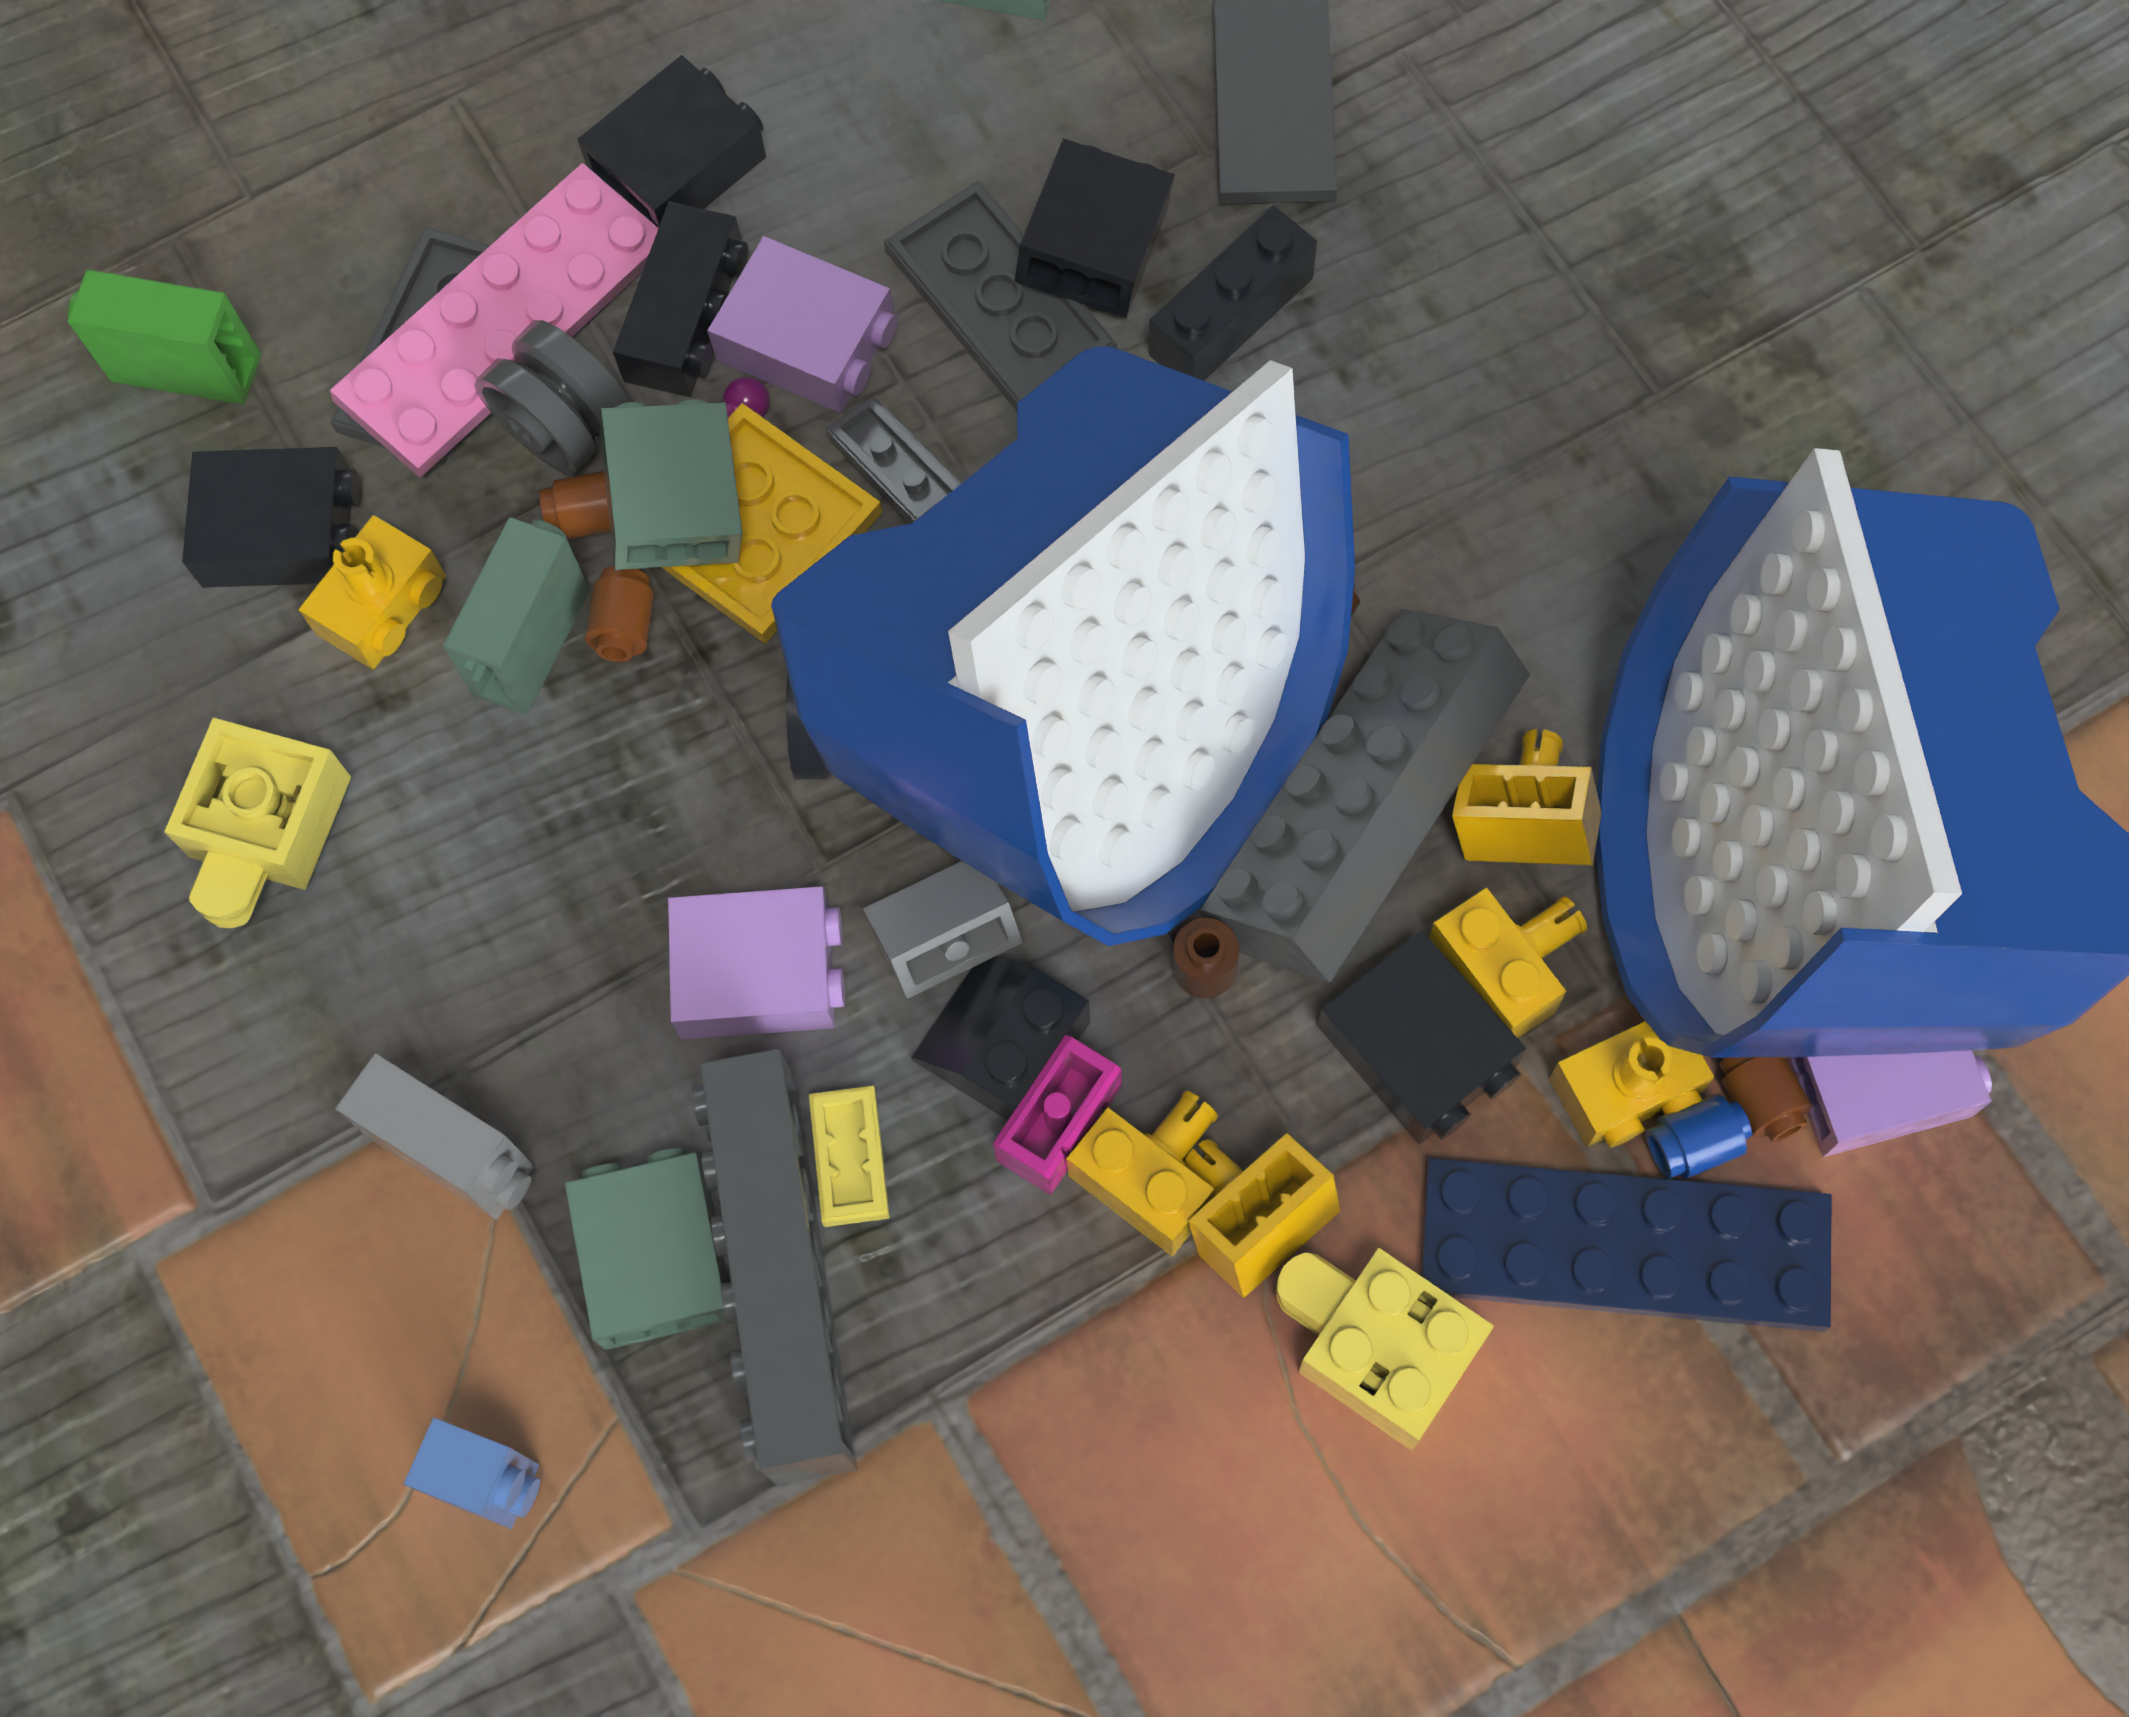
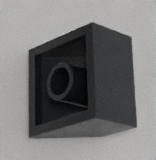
M995 956L970 970L911 1057L912 1061L1001 1117L1009 1120L1065 1034L1076 1040L1080 1039L1091 1022L1089 1000L1033 966Z

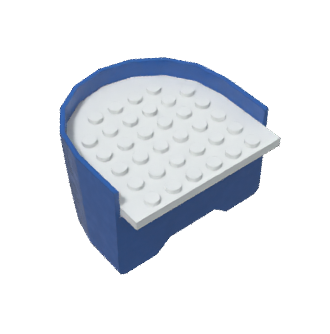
M1101 346L1086 349L1079 353L1017 402L1018 438L911 524L847 537L780 590L773 598L771 607L798 716L825 767L831 774L917 833L985 876L1070 926L1107 946H1113L1164 935L1203 906L1252 833L1254 827L1258 824L1287 781L1289 775L1293 772L1327 721L1348 653L1355 576L1349 435L1295 414L1293 369L1291 367L1270 360L1238 388L1230 391L1122 350Z
M1814 448L1790 482L1729 476L1658 578L1622 651L1602 731L1597 794L1602 814L1596 844V858L1603 924L1626 995L1659 1039L1668 1046L1710 1058L1884 1055L2012 1048L2024 1045L2074 1023L2129 976V833L2079 790L2035 647L2060 608L2034 526L2030 518L2021 509L2012 504L1999 501L1850 488L1840 451Z

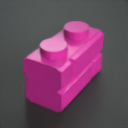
M1065 1034L992 1144L996 1161L1039 1189L1052 1195L1068 1170L1066 1158L1102 1115L1101 1109H1107L1121 1090L1122 1069L1078 1040Z

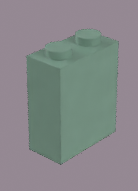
M699 399L682 401L677 405L646 406L638 402H627L615 408H601L600 441L614 569L738 563L742 528L726 402L707 403Z
M512 517L508 518L443 645L473 696L528 716L590 592L566 535L559 528L545 521L533 520L531 524Z
M666 1149L649 1155L647 1157L648 1164L622 1169L620 1164L598 1165L582 1172L583 1179L565 1183L592 1340L604 1350L726 1322L721 1298V1283L728 1282L724 1257H718L715 1250L711 1228V1217L715 1216L711 1191H708L702 1160L696 1152L686 1154L685 1149Z

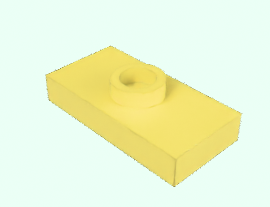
M874 1085L809 1094L823 1226L830 1227L890 1219L877 1095Z

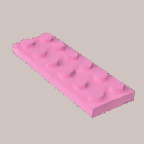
M581 163L330 390L332 401L421 478L491 413L475 388L476 379L497 358L515 361L511 349L513 341L533 320H544L573 337L643 272L658 227L585 164Z

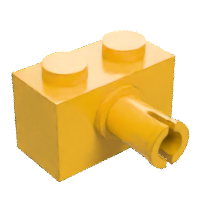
M375 515L369 519L355 538H349L340 543V546L344 549L343 554L335 549L333 553L334 565L298 609L317 636L372 670L377 667L384 656L393 654L399 648L405 637L406 628L421 608L429 607L436 600L442 588V581L446 577L445 572L430 548Z
M1537 729L1530 730L1523 735L1519 765L1472 764L1458 785L1452 814L1465 861L1593 865L1602 812L1592 768L1558 766L1559 756L1563 749V740L1555 732L1545 729L1542 732L1540 748L1536 747Z
M1486 887L1435 921L1429 939L1513 1034L1520 1038L1555 1014L1566 993L1565 988L1542 958L1578 934L1581 935L1587 931V923L1580 910L1570 916L1569 910L1574 908L1575 904L1568 897L1563 896L1556 900L1555 904L1520 927L1511 920Z
M1645 1021L1558 1062L1549 1081L1585 1147L1588 1148L1605 1140L1609 1148H1613L1644 1132L1645 1128L1641 1122L1662 1112L1665 1115L1679 1112L1701 1102L1700 1094L1704 1092L1714 1079V1075L1703 1055L1668 1046L1659 1039Z
M1187 1090L1180 1096L1181 1099L1152 1135L1141 1133L1108 1107L1066 1158L1068 1176L1172 1257L1192 1233L1188 1220L1214 1198V1188L1188 1169L1183 1159L1208 1127L1218 1119V1114L1205 1101L1198 1109L1199 1105L1196 1102L1199 1100V1097Z
M1288 1133L1281 1137L1244 1171L1220 1150L1212 1139L1204 1140L1198 1144L1199 1148L1206 1154L1204 1158L1196 1150L1192 1149L1184 1160L1188 1169L1214 1188V1198L1188 1220L1198 1255L1243 1298L1340 1212L1334 1175Z

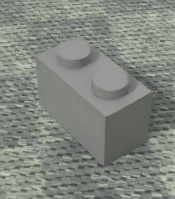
M963 861L948 866L940 872L863 908L877 944L907 999L1023 943L1009 902L997 882Z

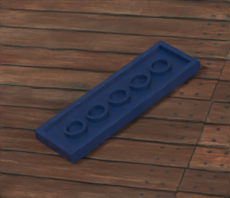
M1429 1158L1426 1164L1420 1276L1453 1298L1825 1332L1831 1327L1832 1194Z

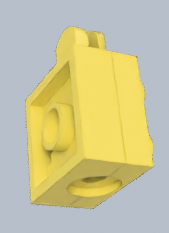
M212 718L164 831L189 858L203 861L190 890L189 901L210 923L219 928H235L245 925L254 911L266 879L306 890L351 779L350 774L330 749Z
M1380 1248L1377 1249L1357 1280H1354L1321 1256L1303 1253L1293 1257L1283 1266L1277 1281L1276 1300L1281 1310L1318 1335V1338L1303 1358L1299 1373L1411 1451L1417 1445L1494 1328V1325ZM1362 1384L1367 1389L1375 1393V1395L1372 1396L1359 1386Z

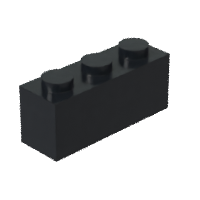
M668 201L613 350L623 382L691 398L698 377L704 378L707 375L712 360V345L707 330L729 295V289L734 276L739 277L747 263L748 245L742 241L736 216Z
M1274 205L1271 206L1149 319V356L1162 366L1205 381L1313 279L1317 240Z

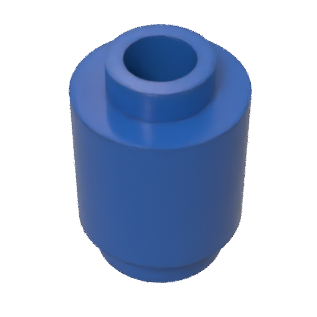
M1716 1093L1684 1110L1659 1117L1657 1126L1647 1129L1645 1136L1650 1154L1662 1175L1667 1179L1678 1175L1688 1179L1745 1155L1747 1151L1746 1139L1752 1137V1129L1741 1105L1737 1101L1728 1103L1721 1094Z

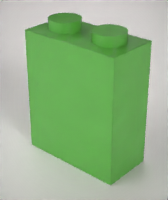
M87 269L79 291H76L69 301V319L67 322L111 382L245 405L262 354L225 293Z

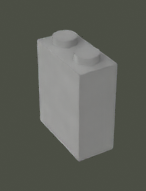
M376 1053L335 1108L371 1141L496 1221L505 1208L507 1210L515 1208L530 1187L531 1176L529 1174L534 1165L507 1136Z

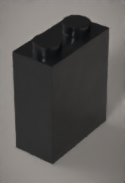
M680 55L577 139L586 166L658 228L668 201L705 209L766 158L761 136L764 127L755 111L744 102L737 105L725 94L722 84L710 70L704 67L698 70L683 55Z
M1063 138L1020 243L1014 282L1127 318L1165 218L1175 174L1157 169L1147 163H1139L1102 151L1091 145H1083Z
M337 447L192 452L182 557L183 564L202 588L319 584L334 565L333 553L335 549L343 554L344 549L340 546V543L343 540L356 537L355 530L352 524H350L351 506H357L360 501V482L357 471L349 468Z
M1422 930L1321 1009L1318 1028L1419 1145L1433 1133L1441 1140L1447 1138L1471 1116V1113L1466 1109L1469 1104L1484 1092L1491 1100L1496 1098L1521 1076L1516 1067L1526 1047Z

